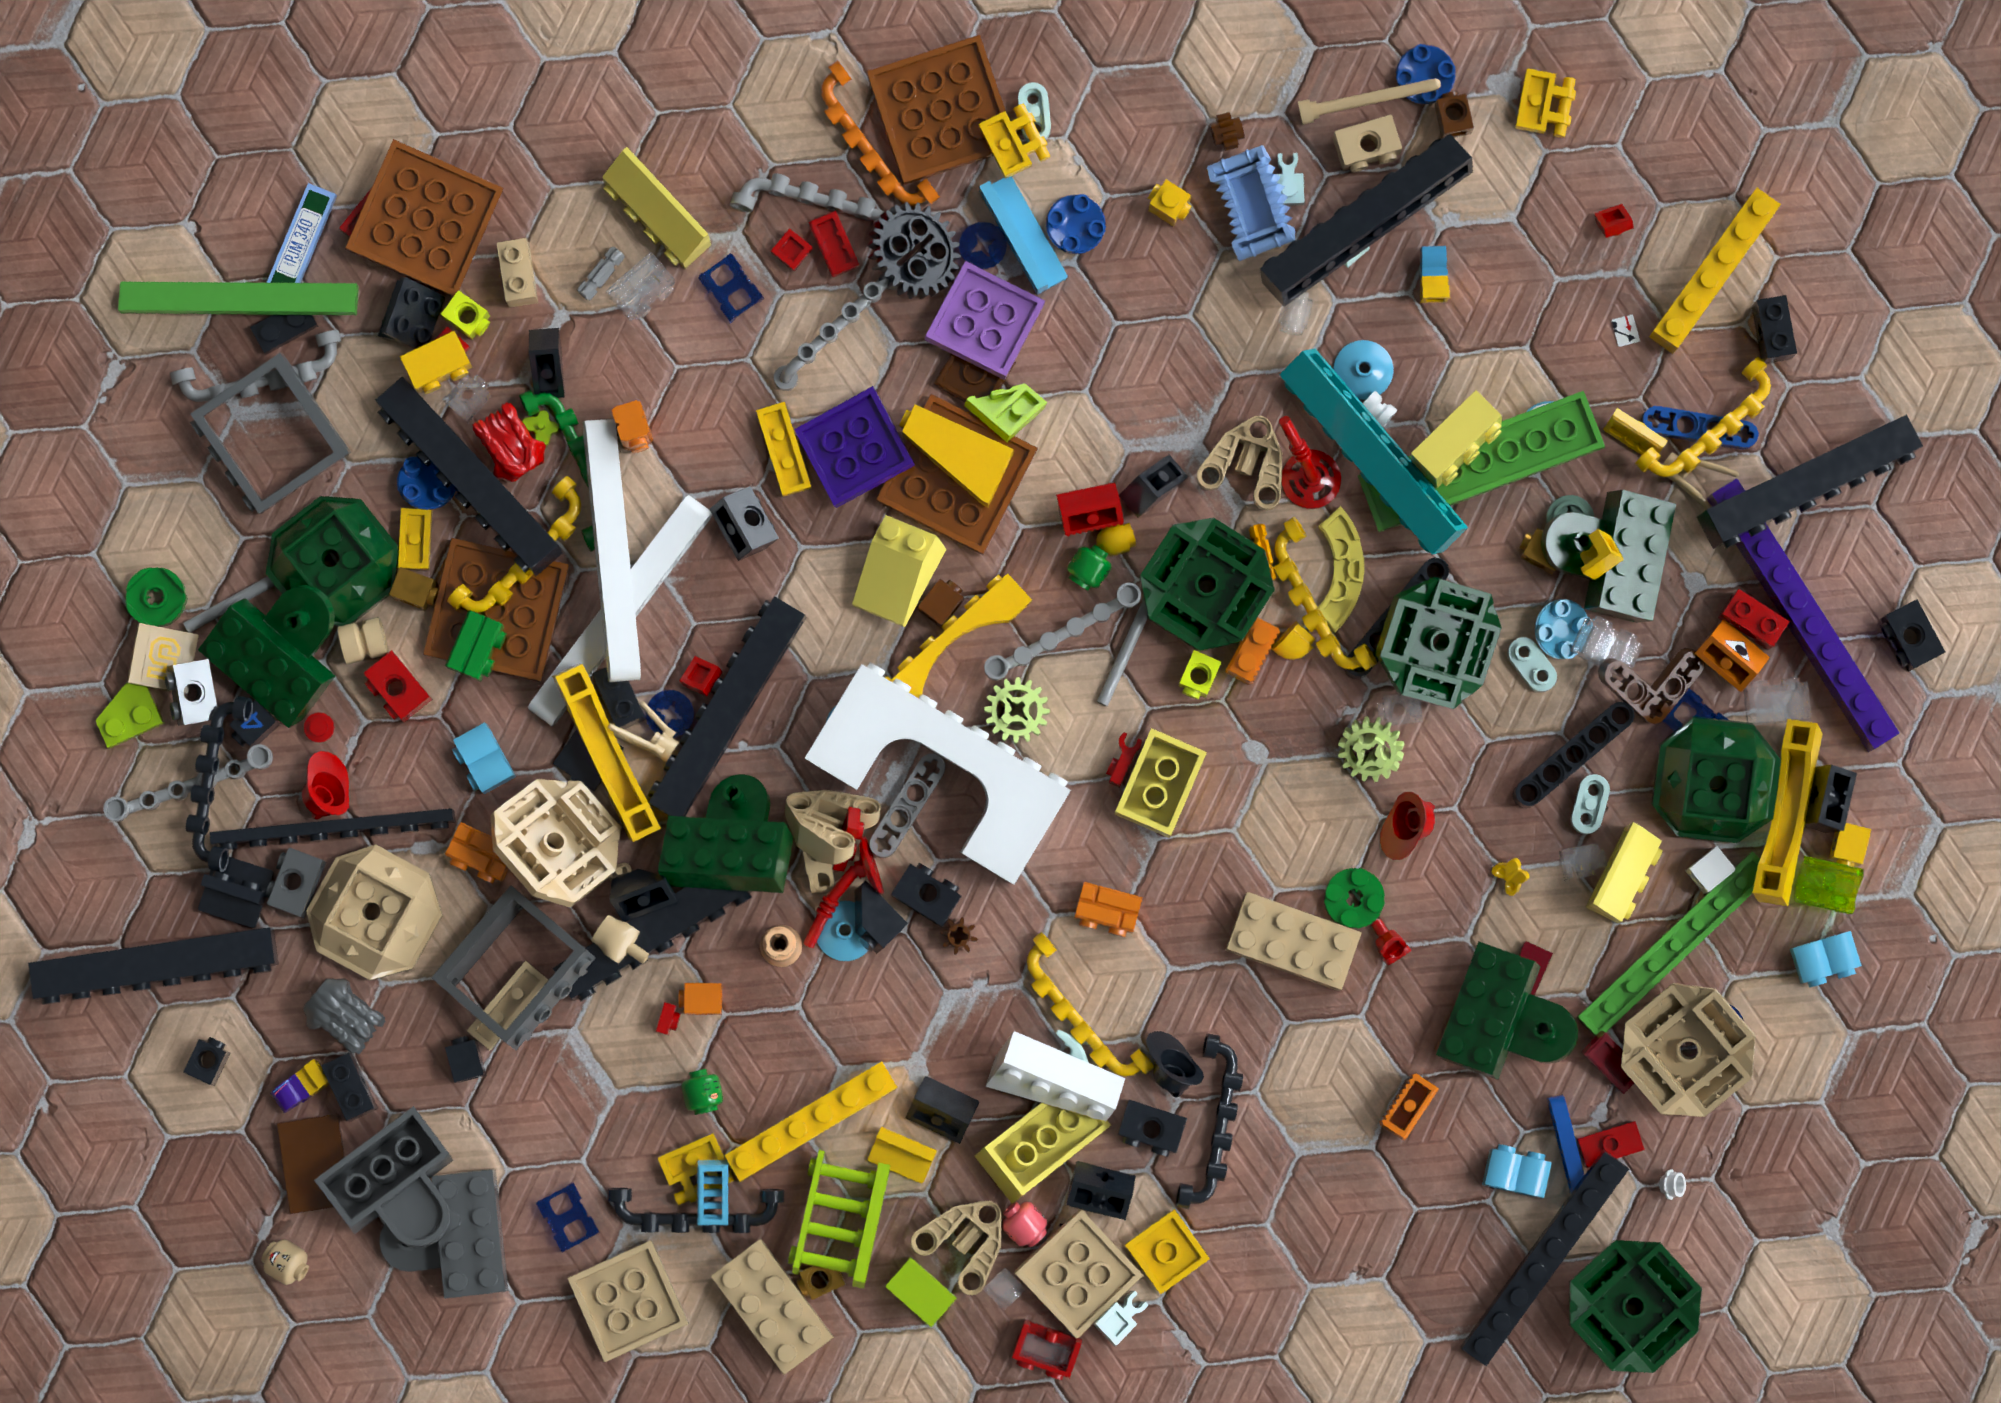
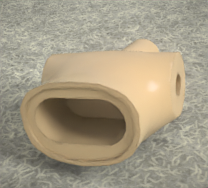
M610 915L604 919L591 940L606 956L617 963H620L627 954L642 964L649 957L648 952L634 944L640 931Z

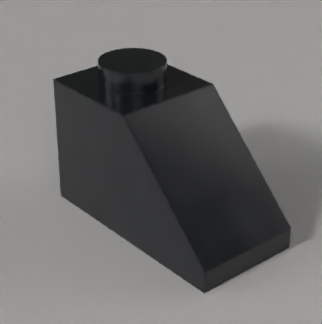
M559 328L529 330L528 351L534 395L548 393L557 398L565 397Z
M1167 455L1138 475L1119 494V497L1124 501L1127 508L1139 518L1157 505L1189 476L1170 455Z
M636 869L612 879L609 901L621 920L627 922L678 902V898L663 875Z
M865 880L855 889V933L859 936L860 943L867 950H873L877 954L908 923Z

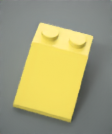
M885 515L871 541L852 605L905 627L946 551L940 539L932 533Z

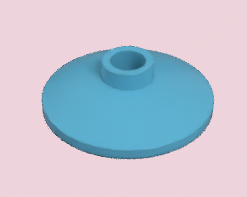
M1359 340L1346 345L1339 352L1334 362V371L1359 400H1367L1374 391L1381 395L1388 388L1393 377V363L1390 355L1382 346L1372 341ZM1362 363L1368 364L1370 371L1368 373L1360 372L1359 365Z
M838 901L839 905L835 907L836 911L832 913V919L828 918L817 943L826 955L835 960H856L869 950L860 943L859 936L855 933V902ZM842 925L850 926L851 933L848 936L840 934L839 929Z

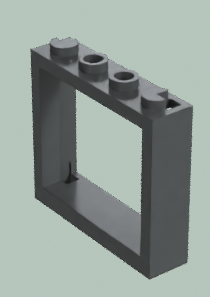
M283 353L277 354L190 414L194 419L190 422L199 437L205 435L211 445L207 448L217 462L220 460L224 462L228 468L225 475L234 487L239 485L246 494L242 497L243 501L251 512L257 510L259 514L264 513L351 453ZM276 368L325 438L333 453L262 501L204 416Z
M510 885L431 978L506 1044L517 1051L525 1040H530L535 1028L550 1017L553 1007L559 1000L568 996L572 990V985L580 976L588 972L586 969L596 957ZM524 908L570 947L573 953L505 1030L459 990L456 985Z

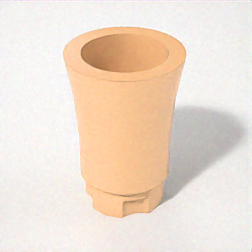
M776 925L769 928L763 934L760 941V951L763 958L769 964L776 967H786L793 964L799 958L802 952V940L798 932L792 927ZM776 940H785L786 947L783 950H777L774 946Z

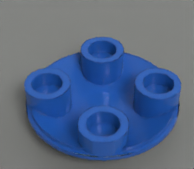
M1419 44L1407 51L1400 59L1396 69L1398 86L1434 78L1440 80L1441 87L1438 90L1407 96L1409 100L1419 104L1436 103L1437 99H1441L1440 95L1451 91L1456 77L1455 65L1449 55L1438 47Z
M1069 195L1059 199L1051 207L1046 219V229L1050 240L1056 247L1067 253L1081 254L1092 250L1100 243L1106 231V222L1099 205L1087 195Z
M418 457L407 458L397 476V488L401 497L408 504L418 509L431 510L442 507L453 498L456 490L452 485L446 488L435 476L439 471L432 464L427 467Z

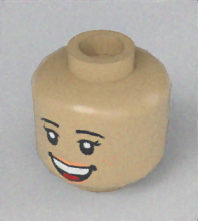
M286 1239L272 1242L262 1256L265 1273L283 1285L292 1284L296 1280L301 1281L309 1269V1265L306 1264L307 1253Z

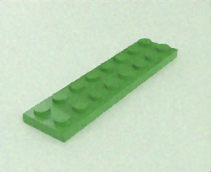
M1584 391L1502 421V427L1500 428L1502 432L1490 444L1485 441L1478 450L1480 454L1469 465L1463 463L1456 471L1458 473L1457 477L1449 485L1445 486L1442 483L1438 488L1434 485L1433 487L1452 506L1604 449L1605 444ZM1361 474L1358 475L1378 532L1380 533L1401 525L1399 515L1392 507H1388L1382 502L1377 489L1373 485L1368 484Z

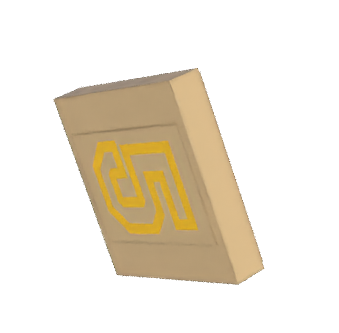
M138 623L127 683L167 690L164 674L168 672L167 666L194 662L199 635ZM189 685L185 687L184 694H188Z

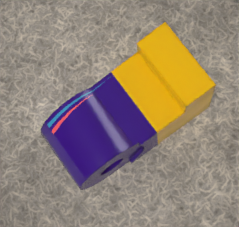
M313 1059L303 1066L301 1070L272 1090L270 1094L283 1113H286L327 1087L329 1082L319 1062Z

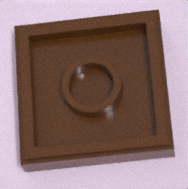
M951 353L936 378L934 385L966 402V399L970 396L975 395L976 399L989 396L991 391L1001 389L1006 379L1004 380ZM1016 362L1013 363V365H1012V367H1011V369H1010V371H1009V373H1008L1006 379L1008 378V376H1009L1010 372L1012 371L1013 367L1015 366Z

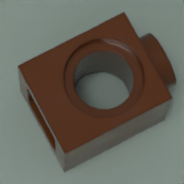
M1452 91L1440 95L1441 99H1437L1434 107L1441 138L1443 139L1448 134H1451L1454 138L1470 135L1474 125L1467 94L1458 95L1457 91ZM1449 108L1458 109L1461 113V118L1458 120L1449 119L1446 115V110Z
M939 579L919 604L918 611L942 629V625L952 617L963 603L964 597L961 595L963 590L951 580L945 583Z

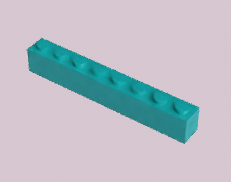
M1316 348L1303 350L1279 374L1285 381L1284 385L1287 390L1298 396L1304 404L1305 411L1320 422L1323 426V432L1330 439L1337 442L1342 448L1343 456L1350 462H1354L1360 469L1362 478L1377 489L1382 502L1394 509L1399 515L1400 523L1416 535L1419 545L1426 552L1432 555L1444 552L1468 529L1462 519Z

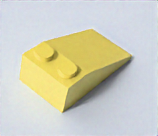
M1041 1103L978 1152L975 1157L1013 1204L1108 1129L1111 1124L1108 1120L1093 1119L1086 1115Z

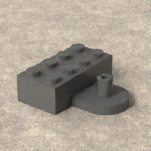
M414 1106L314 1180L354 1234L380 1216L400 1242L410 1247L421 1248L430 1246L440 1240L449 1226L450 1211L448 1204L430 1178L454 1160Z
M496 1169L432 1176V1183L448 1204L450 1222L442 1238L430 1246L421 1248L407 1246L400 1242L387 1225L384 1224L380 1234V1249L386 1261L393 1267L408 1272L441 1268L444 1299L509 1291Z

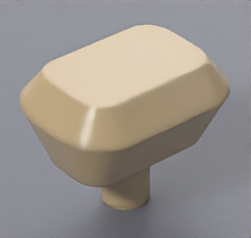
M628 863L617 864L616 871L609 877V880L612 882L613 878L631 872V866Z

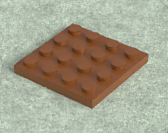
M980 35L867 71V76L904 185L993 156L979 128V123L1006 110Z
M393 139L345 250L454 297L457 291L460 290L504 188Z
M931 394L924 409L1014 449L1013 456L989 507L987 508L979 503L908 440L905 443V447L915 466L887 480L876 501L984 555L1038 448L1016 436L1008 442L1004 441L978 417Z
M451 538L424 656L448 660L468 611L462 607L457 610L454 609L447 602V599L455 589L464 584L473 592L470 599L474 601L482 600L488 594L491 587L500 581L515 564L513 559L516 555L512 551L507 550L505 552L503 549ZM554 561L537 577L533 574L524 584L516 581L509 588L513 592L512 597L503 606L496 602L488 610L478 613L504 625L503 632L507 633L501 649L495 648L491 657L495 661L492 671L542 682L569 571V564Z

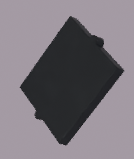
M576 729L553 764L569 774L572 781H582L585 786L595 792L602 781Z

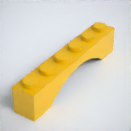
M1759 188L1753 191L1649 338L1670 353H1675L1781 206L1779 202Z
M998 574L986 585L989 591L981 598L975 595L964 605L967 611L962 616L957 618L953 615L942 625L944 632L935 639L933 635L930 636L919 647L922 652L915 659L908 656L897 667L900 672L892 680L889 676L885 678L892 683L896 678L912 687L909 693L919 698L932 666L950 644L962 635L977 628L991 624L1010 623L1032 602V599L1009 574H1006L1003 578Z
M579 663L552 676L629 840L634 842L661 829L613 731L608 729V719L584 665Z
M1787 719L1781 751L1780 776L1774 817L1765 848L1758 863L1752 892L1758 902L1788 906L1823 735L1817 723Z
M881 1061L724 1156L738 1180L742 1182L829 1128L898 1089Z

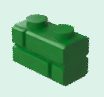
M469 610L445 666L452 671L479 682L482 681L483 676L489 677L495 663L491 659L495 648L501 649L507 633L503 632L504 625Z

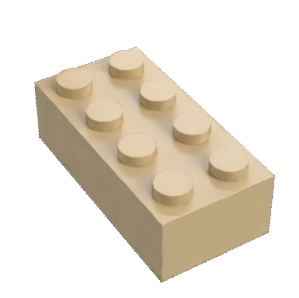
M1246 892L1225 951L1341 991L1362 932Z
M759 1239L711 1276L784 1375L834 1338L762 1239Z

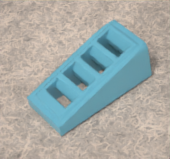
M727 1160L698 1161V1225H728ZM722 1171V1176H704V1172ZM704 1184H722V1189H704ZM704 1197H722V1201H704ZM704 1209H722V1214H704Z

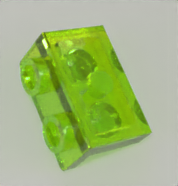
M1804 856L1795 881L1794 901L1807 906L1853 914L1855 899L1863 879L1864 869Z

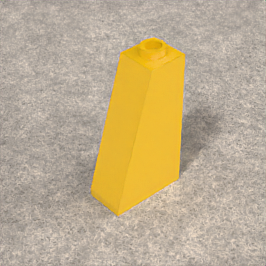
M916 404L912 411L906 410L899 425L903 427L902 436L979 503L988 508L1013 456L1014 449Z

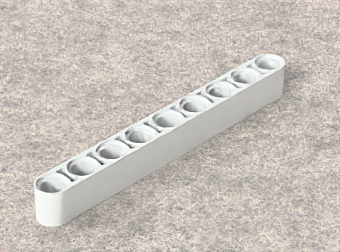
M614 419L588 420L583 422V435L609 682L640 680L641 667L616 423Z
M690 495L681 502L631 568L635 617L638 616L712 517L711 511ZM601 609L528 706L530 711L550 726H554L567 710L552 676L581 663L584 665L589 678H591L592 673L598 669L606 658Z

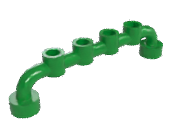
M531 390L520 394L521 403L528 417L539 413L538 406L540 405L551 407L558 426L567 441L570 452L579 467L582 478L589 489L584 435L578 437L574 430V426L578 425V420L573 409L565 410L561 401L552 394L540 393L533 395ZM593 525L581 530L590 552L595 550Z

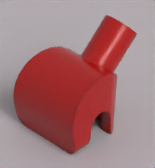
M1381 919L1371 924V927L1379 937L1375 941L1377 950L1386 965H1391L1412 951L1395 930L1389 931Z

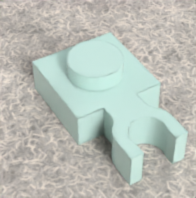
M1278 153V167L1281 169L1282 174H1276L1281 176L1277 183L1285 186L1280 193L1288 196L1283 205H1304L1303 173L1294 174V169L1298 163V153H1293V163L1290 165L1284 164L1282 153Z
M1131 1291L1125 1297L1122 1307L1115 1302L1093 1323L1114 1346H1117L1137 1325L1131 1317L1135 1313L1142 1312L1148 1306L1146 1302H1142L1137 1308L1133 1307L1132 1299L1138 1294L1136 1291Z

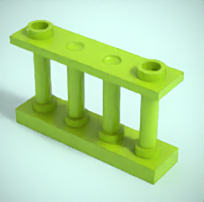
M819 1150L817 1159L811 1157L808 1176H813L798 1246H791L788 1264H793L792 1274L797 1275L799 1274L801 1263L848 1273L849 1277H853V1287L864 1289L890 1165L878 1163L877 1171L871 1170L870 1173L825 1164L823 1163L825 1151ZM820 1175L868 1185L867 1188L873 1189L871 1200L864 1199V1202L818 1193L817 1188ZM815 1204L861 1214V1218H866L864 1230L858 1229L856 1232L810 1222L813 1206ZM807 1234L854 1243V1247L860 1248L858 1259L852 1258L851 1261L806 1252L804 1247Z

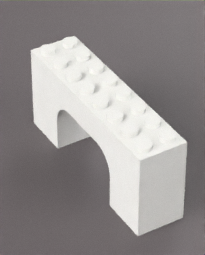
M869 663L866 667L861 664L805 759L857 790L878 754L887 744L898 739H910L922 744L973 775L984 789L986 796L984 812L960 853L1008 882L1015 884L1071 790L1065 787L1068 782L1054 773H1050L1049 776L1044 775L1039 771L1042 766L1028 757H1024L1023 761L1013 756L1016 750L1000 741L995 745L988 741L989 734L975 725L972 726L971 730L961 724L963 718L952 711L947 710L944 714L935 709L938 703L929 697L921 694L917 698L909 693L912 687L896 678L893 683L883 677L885 671L876 665Z

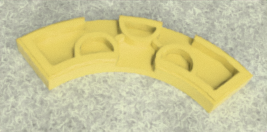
M1341 506L1318 526L1330 546L1334 566L1329 592L1318 608L1323 613L1328 627L1334 634L1353 611L1359 598L1364 578V558L1360 538L1353 522Z

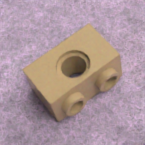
M1392 114L1334 131L1332 137L1342 170L1351 169L1352 173L1367 169L1368 164L1379 161L1380 164L1392 162L1397 159L1396 155H1399L1402 150ZM1369 139L1375 143L1376 149L1372 152H1366L1361 148L1360 142Z
M527 239L498 242V256L508 307L539 303L530 246Z

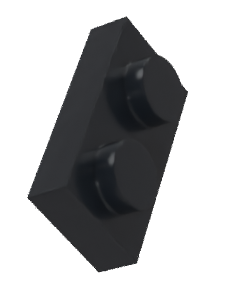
M272 315L250 328L263 352L267 355L317 328L318 325L313 315Z

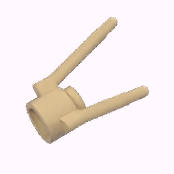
M1671 453L1663 465H1670L1677 459L1678 455ZM1699 459L1701 462L1698 466L1734 477L1739 476L1738 471ZM1684 469L1672 477H1667L1677 483L1706 509L1712 507L1703 498L1702 494L1685 480L1689 474Z
M644 701L640 702V706L663 731V734L656 732L649 742L613 724L608 725V729L613 731L615 737L644 749L665 762L679 743L673 738L676 732L669 728Z

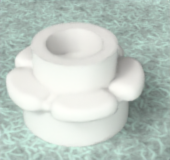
M1672 1169L1667 1170L1665 1175L1660 1178V1191L1669 1200H1672L1673 1197H1682L1686 1189L1684 1175L1673 1172Z

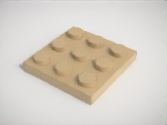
M1081 1209L1075 1212L1014 1271L1077 1339L1143 1276Z
M652 1240L567 1278L604 1362L689 1324Z

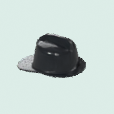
M1154 1031L1148 1035L1146 1047L1155 1061L1152 1072L1153 1078L1160 1087L1177 1098L1191 1085L1202 1083L1204 1078L1203 1071L1194 1062L1178 1039L1162 1031Z

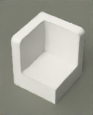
M1716 846L1685 871L1703 894H1706L1735 871V867Z

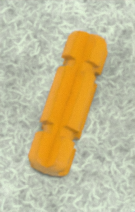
M1264 524L1252 525L1249 528L1250 537L1254 540L1255 544L1265 550L1271 577L1274 581L1277 576L1274 567H1272L1274 562L1269 540L1265 538L1267 536L1266 527Z

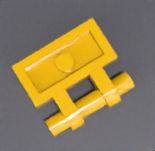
M1527 68L1515 128L1544 134L1547 123H1552L1555 125L1553 136L1565 138L1566 129L1571 124L1572 117L1569 116L1571 102L1575 101L1576 91L1574 90L1576 79L1564 77L1562 87L1555 86L1556 74ZM1552 97L1560 99L1557 113L1549 111Z
M1024 103L1014 108L1018 118L1010 121L1006 111L979 123V128L1005 179L1031 167L1032 162L1028 156L1031 153L1035 152L1040 162L1051 157L1046 148L1048 143L1044 136H1040L1034 124L1036 120L1032 112L1029 113ZM1024 129L1030 142L1022 145L1016 133L1017 130Z
M712 1133L658 1157V1160L669 1186L681 1181L684 1190L674 1194L677 1204L681 1205L687 1201L693 1203L698 1200V1184L693 1185L690 1179L691 1176L698 1174V1161L725 1160L715 1134ZM728 1170V1183L734 1181L731 1171ZM707 1172L708 1176H722V1173ZM704 1184V1189H722V1184Z

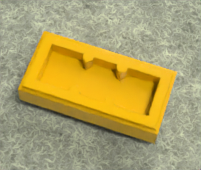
M1618 408L1603 428L1605 432L1641 455L1651 447L1660 453L1668 441L1649 429L1643 422L1635 420Z

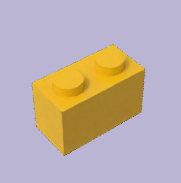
M455 331L400 356L418 393L423 391L425 394L432 393L441 387V382L450 378L452 381L459 380L468 375L467 370L473 368Z

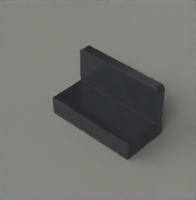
M925 1076L905 1118L960 1144L979 1105V1101Z

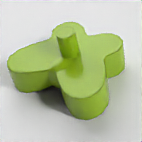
M545 410L540 411L537 417H527L522 421L529 432L535 433L536 440L543 441L546 447L550 443L551 435L559 431L558 424L550 421V416Z

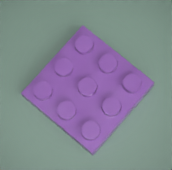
M965 261L924 340L1005 380L1045 304V300Z

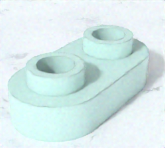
M1027 83L1019 91L1018 105L1024 103L1029 113L1032 112L1036 120L1034 124H1038L1042 128L1039 132L1040 136H1044L1047 139L1051 132L1047 91L1039 83ZM1035 95L1039 100L1036 104H1030L1027 98ZM1021 129L1023 137L1029 141L1024 129Z
M1526 637L1514 640L1507 652L1510 663L1530 689L1539 693L1550 690L1557 680L1555 668L1533 640ZM1519 648H1527L1529 650L1528 657H1521L1518 653ZM1537 672H1545L1547 680L1544 682L1537 679Z
M1589 775L1579 784L1571 814V824L1581 834H1591L1601 826L1610 793L1609 783L1601 775ZM1590 785L1598 787L1599 792L1596 796L1589 794L1588 787ZM1582 814L1590 816L1591 822L1589 825H1584L1581 822Z

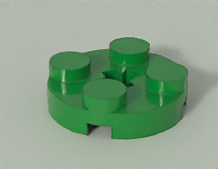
M150 567L140 570L130 579L126 588V607L130 615L142 624L157 627L168 626L182 615L188 601L182 580L175 573L165 568ZM152 590L155 592L162 590L164 596L161 597L163 601L160 604L153 603L151 605L148 599H151V597L148 595Z
M1348 868L1338 872L1329 881L1325 890L1324 905L1328 915L1335 923L1348 928L1359 929L1370 925L1379 917L1385 905V893L1381 882L1374 874L1363 868ZM1350 890H1355V893L1359 891L1362 894L1360 906L1354 907V903L1351 906L1347 903L1346 899L1350 897L1348 893Z

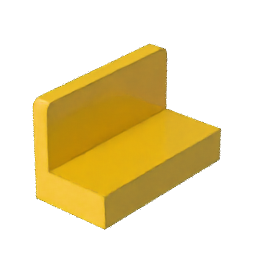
M880 1127L868 1161L876 1165L878 1163L890 1165V1171L922 1184L925 1181L937 1150Z

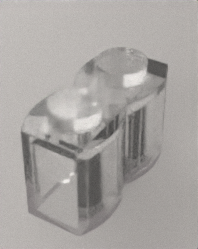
M1596 616L1595 619L1585 618L1570 651L1597 666H1600L1605 659L1615 658L1624 662L1632 669L1643 645L1636 641L1637 636L1624 629L1618 632L1611 628L1613 624L1611 621ZM1612 667L1611 670H1610V672H1611L1612 674H1614V675L1620 677V676L1615 672V669H1616V668H1613V667Z

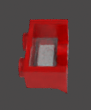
M1025 1319L1012 1358L1016 1359V1364L1023 1368L1034 1370L1036 1366L1045 1369V1374L1054 1379L1070 1378L1082 1345V1339H1077L1073 1335Z

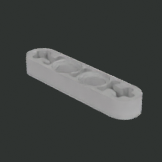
M927 754L923 756L871 837L870 848L875 856L888 858L897 850L944 775L945 763L939 755ZM933 760H936L938 762L937 768L940 772L938 774L931 773L927 781L933 782V784L929 788L923 781L915 779V776L919 773L923 777L927 770L923 766L924 763H931ZM912 785H919L924 789V797L918 802H913L907 797V790ZM897 810H902L908 815V822L903 827H896L891 822V815ZM887 824L892 831L901 834L898 839L894 835L891 836L888 843L892 847L889 851L884 849L882 852L877 851L878 844L875 841L877 838L884 839L888 831L882 830V828Z

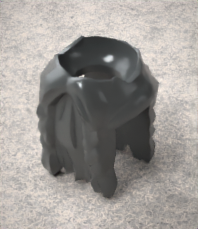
M345 978L325 979L303 1007L306 1016V1026L309 1029L323 1028V1030L328 1031L332 1037L353 1054H360L366 1047L364 1043L368 1042L373 1037L372 1033L377 1031L374 1026L383 1027L386 1022L382 1013L371 1009L366 1002L352 993L350 982Z

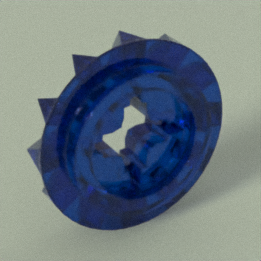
M977 222L970 225L964 230L959 241L961 257L983 270L994 268L1003 260L1007 249L1004 233L996 225L989 222ZM977 235L984 242L994 240L988 246L989 257L982 250L974 251L978 246Z
M675 690L661 691L651 698L648 706L666 724L665 716L658 709L669 710L673 702H676L674 705L675 713L682 717V720L678 718L677 720L671 719L670 723L667 724L669 728L676 732L673 738L684 734L692 725L694 709L690 700L683 693ZM646 713V720L654 733L659 732L663 734V731Z

